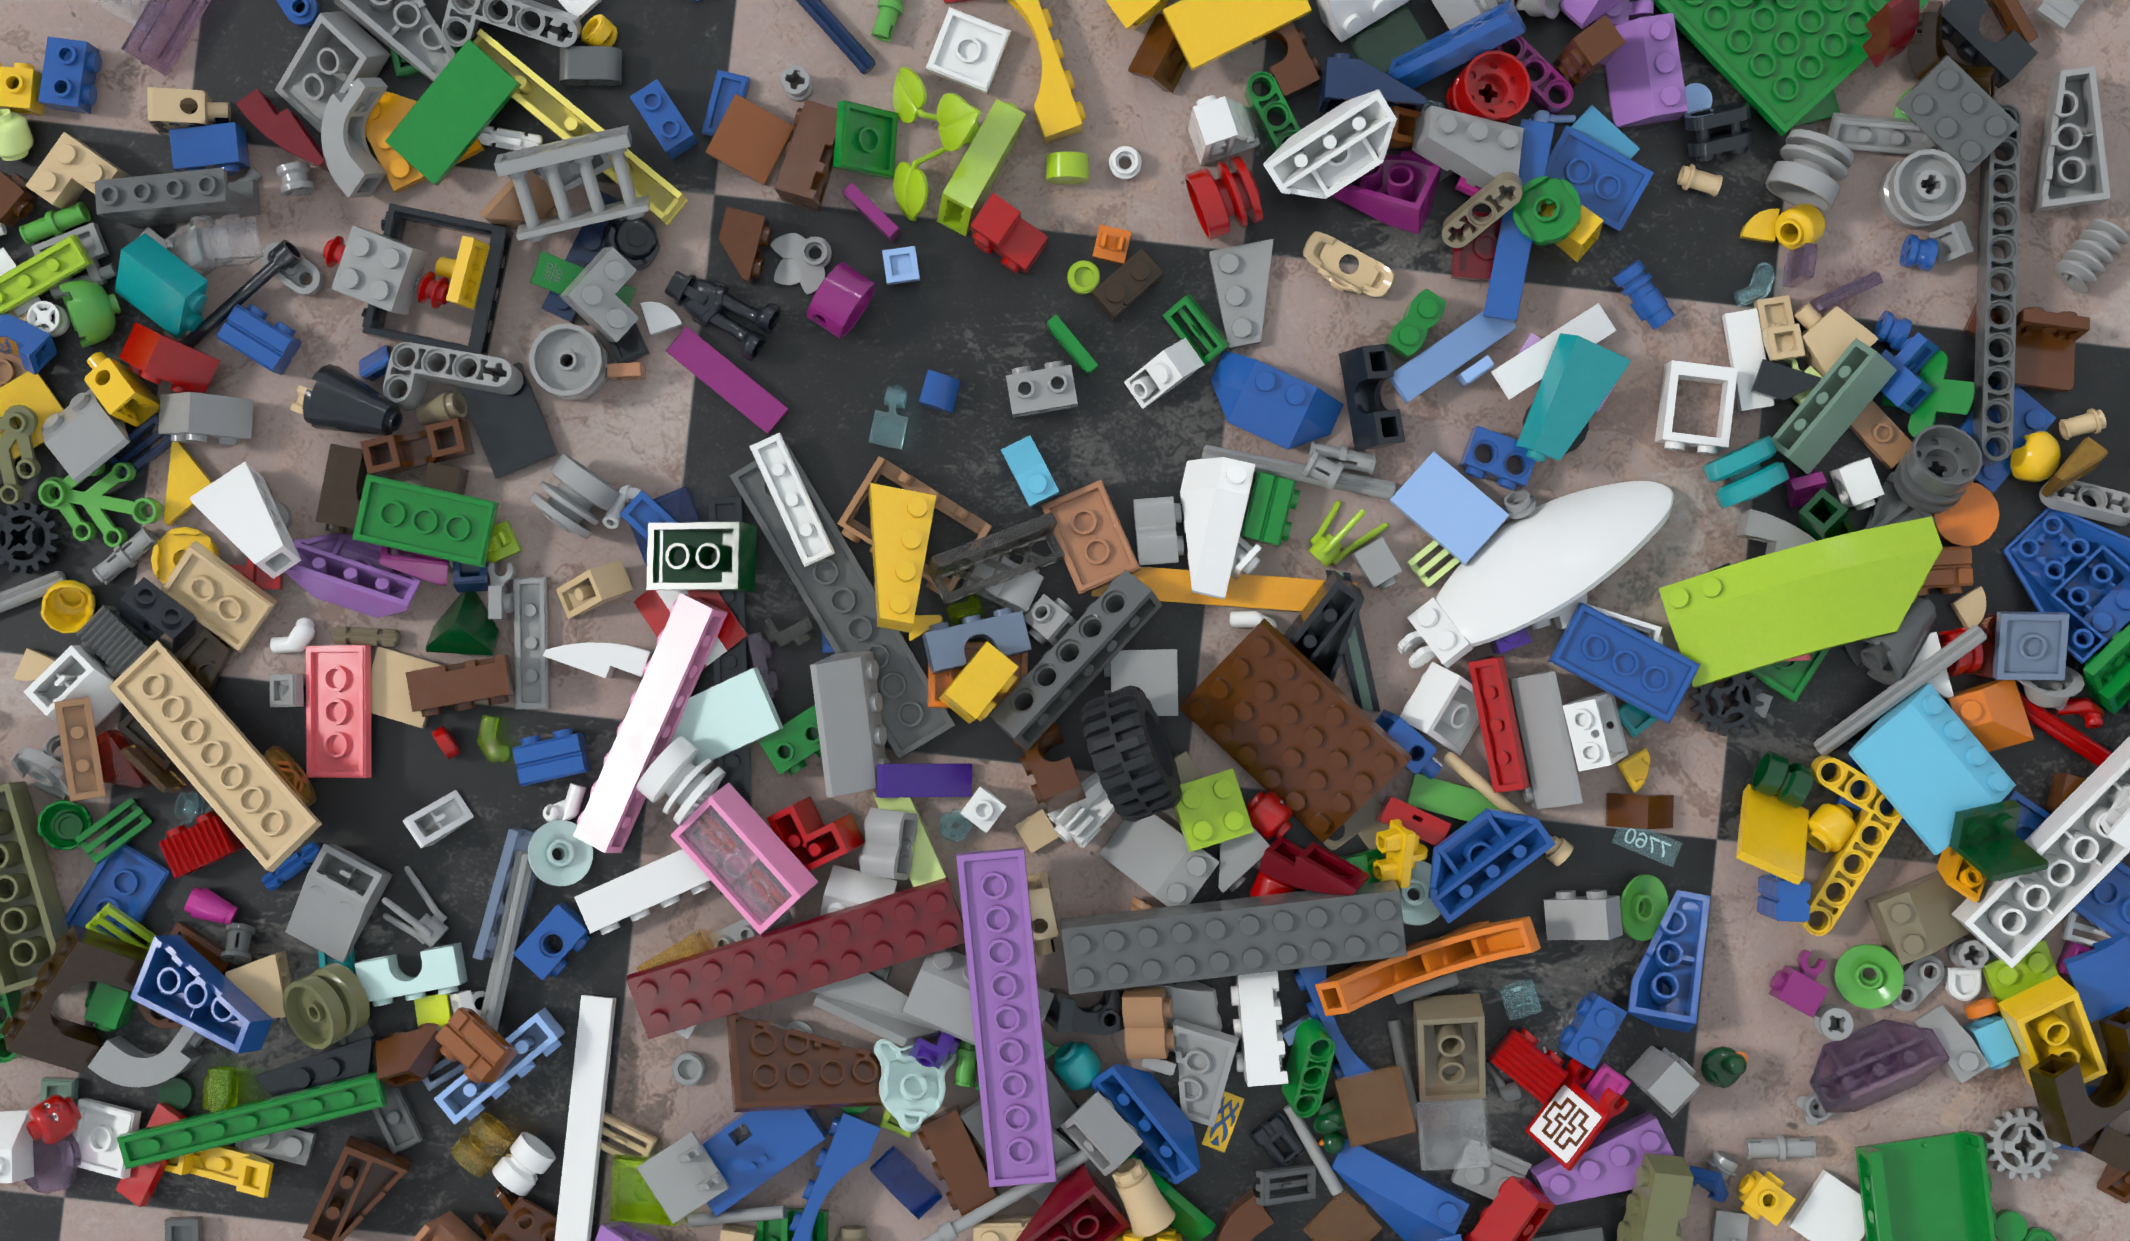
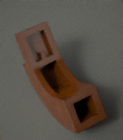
M1253 1189L1235 1201L1224 1214L1217 1229L1215 1241H1252L1254 1237L1274 1224L1267 1208L1256 1204V1197L1258 1196Z

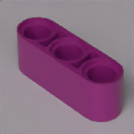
M1519 35L1492 49V51H1501L1502 45H1510L1516 52V58L1523 63L1525 68L1537 70L1539 80H1530L1531 92L1529 99L1540 110L1558 115L1570 104L1574 95L1570 83L1522 36ZM1549 91L1559 92L1562 95L1563 102L1561 104L1553 103L1549 99Z

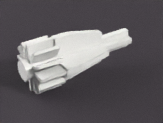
M1097 772L1081 783L1086 795L1085 799L1047 814L1049 819L1055 823L1056 827L1053 829L1055 833L1066 843L1071 840L1080 848H1084L1101 830L1099 826H1102L1115 810L1113 804L1107 798L1105 790H1103Z

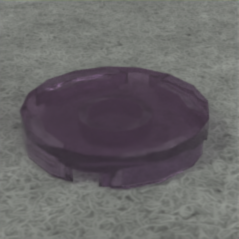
M73 1134L53 1145L44 1143L41 1138L37 1141L33 1140L34 1177L24 1179L26 1184L36 1192L46 1194L68 1188L77 1178V1166L81 1165L82 1158L79 1144Z

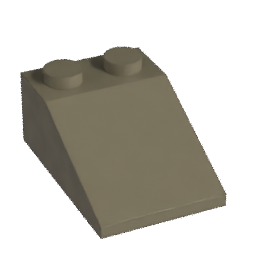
M1939 871L1865 899L1883 947L1891 951L1902 966L1933 954L1970 933L1951 915L1967 898L1947 885Z
M1480 994L1425 996L1413 999L1419 1102L1486 1098L1485 1016Z

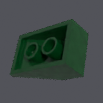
M742 522L648 523L646 590L755 592L756 525Z

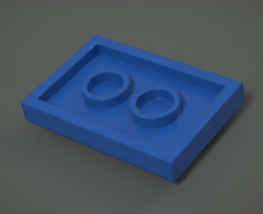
M1566 125L1550 152L1545 176L1568 181L1576 189L1583 206L1604 220L1603 224L1620 232L1654 172Z
M1999 380L1995 383L1992 389L1997 391L2000 390L2001 385ZM2015 385L2012 450L2025 445L2024 435L2036 433L2037 431H2046L2056 419L2053 414L2023 389ZM1989 408L1987 417L1991 422L1998 424L2000 419L1998 412ZM1973 411L1958 428L1965 431L1972 438ZM1988 441L1986 444L1988 453L1997 457L1999 453L1997 445ZM2011 454L2008 458L1995 465H1982L1979 474L1973 482L1981 484L1993 494L2012 472L2010 467Z

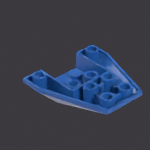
M2047 508L2003 550L2004 555L2038 612H2065L2070 614L2067 652L2081 664L2097 653L2110 641L2116 632L2120 631L2130 622V538L2077 515Z

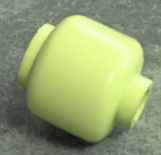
M5 108L0 109V157L5 161L22 159L29 154V150L34 142L28 122L20 113L11 112Z

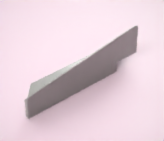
M869 972L809 990L817 993L813 1006L903 1047L914 1045L918 1038L931 1037L933 1040H936L941 1033L938 1029L901 1014L909 996Z

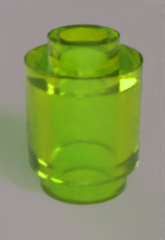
M208 1067V1074L204 1076L202 1109L209 1110L210 1113L237 1106L239 1076L235 1075L236 1067Z

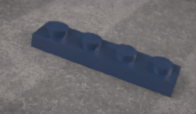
M600 191L604 205L621 201ZM611 220L582 226L565 260L585 268L605 248L603 232L605 226ZM552 291L549 292L542 309L574 324L578 313L559 294Z

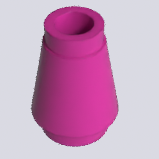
M196 886L184 907V911L190 913L191 918L224 923L226 925L232 923L238 907L232 905L208 888L204 887L201 889Z

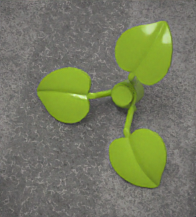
M900 67L893 87V106L895 112L898 113V118L907 124L914 123L918 115L922 118L938 121L940 124L938 127L939 136L943 147L914 160L911 165L907 161L900 162L895 170L893 192L896 202L902 213L910 221L914 222L923 211L928 198L927 179L923 171L918 169L919 166L947 151H957L964 144H971L979 130L977 122L982 111L971 106L956 93H946L942 96L937 107V114L924 111L922 107L926 103L927 93L923 81L912 69Z

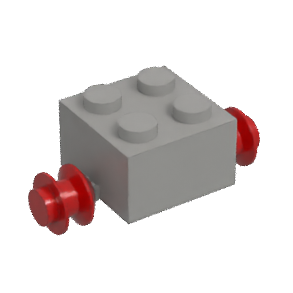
M354 225L346 245L342 236H336L333 240H329L323 249V257L328 267L332 268L338 263V270L331 287L335 291L386 311L408 315L415 292L417 293L419 303L423 304L430 299L431 306L435 309L448 302L446 301L449 290V279L447 277H442L436 281L435 273L430 271L421 278L429 255L427 251L370 229Z

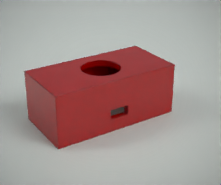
M1385 796L1375 819L1387 826H1390V820L1400 819L1403 827L1412 830L1420 837V841L1433 847L1446 838L1451 827V823L1392 796Z

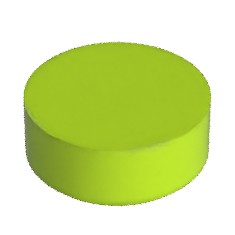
M1085 260L1074 263L1068 271L1067 280L1069 287L1080 295L1092 293L1100 283V272L1097 266Z

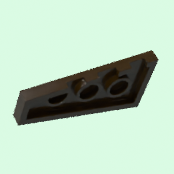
M204 628L179 656L178 660L210 695L234 650L221 638L207 628ZM129 712L117 728L165 771H170L174 765L172 760Z

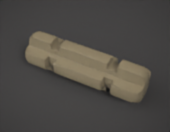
M336 626L333 629L332 639L335 644L349 645L351 643V645L380 646L382 644L385 647H396L399 644L400 636L397 629H383L382 631L380 628L352 627L350 629V627Z

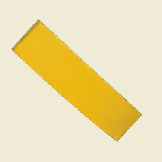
M224 1145L170 1158L164 1171L179 1175L191 1173L237 1186V1191L266 1198L269 1194L274 1164L254 1153Z

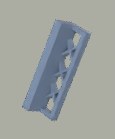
M519 826L508 830L472 958L484 960L488 957L493 958L515 854L520 850L528 851L529 842L536 831ZM533 871L515 951L518 948L537 876Z

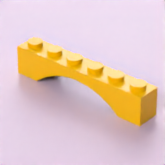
M1006 0L1020 13L1028 24L1038 45L1042 61V76L1039 93L1034 104V114L1045 144L1081 132L1082 121L1086 120V115L1081 101L1074 102L1071 90L1075 89V84L1070 70L1063 71L1059 60L1064 58V53L1059 39L1052 40L1049 28L1053 27V23L1048 9H1041L1038 0Z

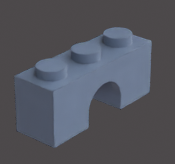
M1008 607L994 611V617L981 620V616L978 614L962 618V624L949 627L948 622L930 625L929 632H925L922 637L931 675L963 668L967 665L964 647L966 642L972 638L985 639L1006 657L1028 653L1031 650V644L1023 611L1013 612V608Z

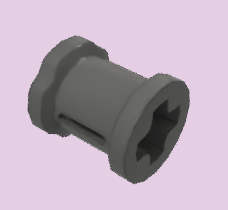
M242 923L226 925L225 933L228 934L225 951L221 952L220 959L231 964L250 963L252 959L251 954H249L251 937L255 936L256 928Z

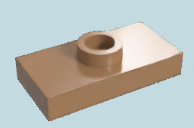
M1873 400L1849 426L1851 431L1887 469H1892L1902 459L1912 443Z

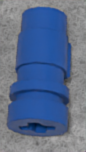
M1638 259L1618 272L1612 280L1618 288H1623L1622 294L1624 296L1628 295L1632 300L1630 306L1640 320H1646L1652 330H1655L1670 320L1675 314L1657 286H1654L1651 282V274L1644 272L1646 267Z

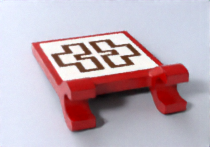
M1574 1058L1566 1066L1567 1077L1564 1078L1563 1082L1560 1083L1559 1087H1557L1525 1129V1132L1568 1171L1573 1169L1608 1121L1623 1112L1629 1104V1101L1622 1095L1616 1094L1610 1088L1604 1091L1600 1098V1103L1581 1087V1085L1590 1080L1594 1071Z

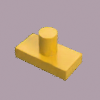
M462 236L456 260L446 257H440L437 260L435 266L436 275L451 279L446 301L474 310L490 245L472 237Z

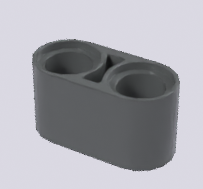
M607 46L561 47L559 83L570 86L621 85L622 50Z

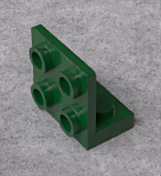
M2013 799L1955 812L1949 846L1990 881H2001L2011 877L2047 870L2049 865L2045 858L2015 835L2021 806Z

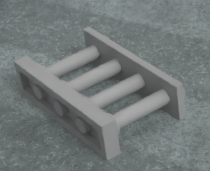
M629 125L497 155L494 162L497 176L507 175L508 178L513 180L526 222L518 226L516 233L518 241L527 239L528 242H536L545 239L547 234L621 217H625L626 220H633L644 216L645 212L649 211V195L637 198L624 152L627 151L626 148L631 147L632 142ZM606 153L607 156H611L624 201L604 205L591 162L594 158L593 155ZM571 160L579 166L591 206L589 209L571 212L558 169L561 166L560 163ZM541 168V171H545L558 216L539 220L525 176L528 173L527 170Z

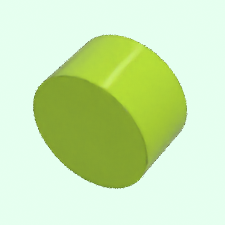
M1054 152L1047 154L1046 181L1061 185L1088 182L1089 155L1081 152Z

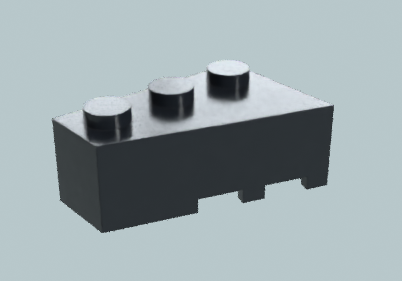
M1333 570L1283 635L1332 682L1335 679L1338 667L1342 663L1343 653L1348 639L1352 635L1364 601L1361 589Z

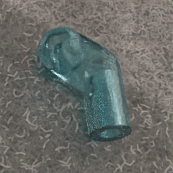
M1759 263L1755 267L1749 287L1734 292V299L1739 307L1769 295L1775 278L1774 269L1770 263Z

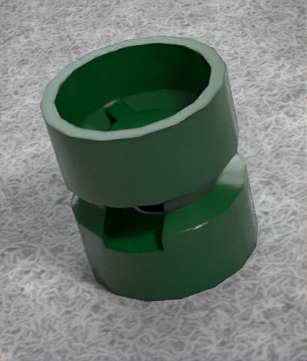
M1767 751L1756 767L1751 788L1768 797L1776 794L1779 802L1793 808H1798L1810 792L1815 772L1814 769L1798 762L1789 765L1788 758L1775 752Z

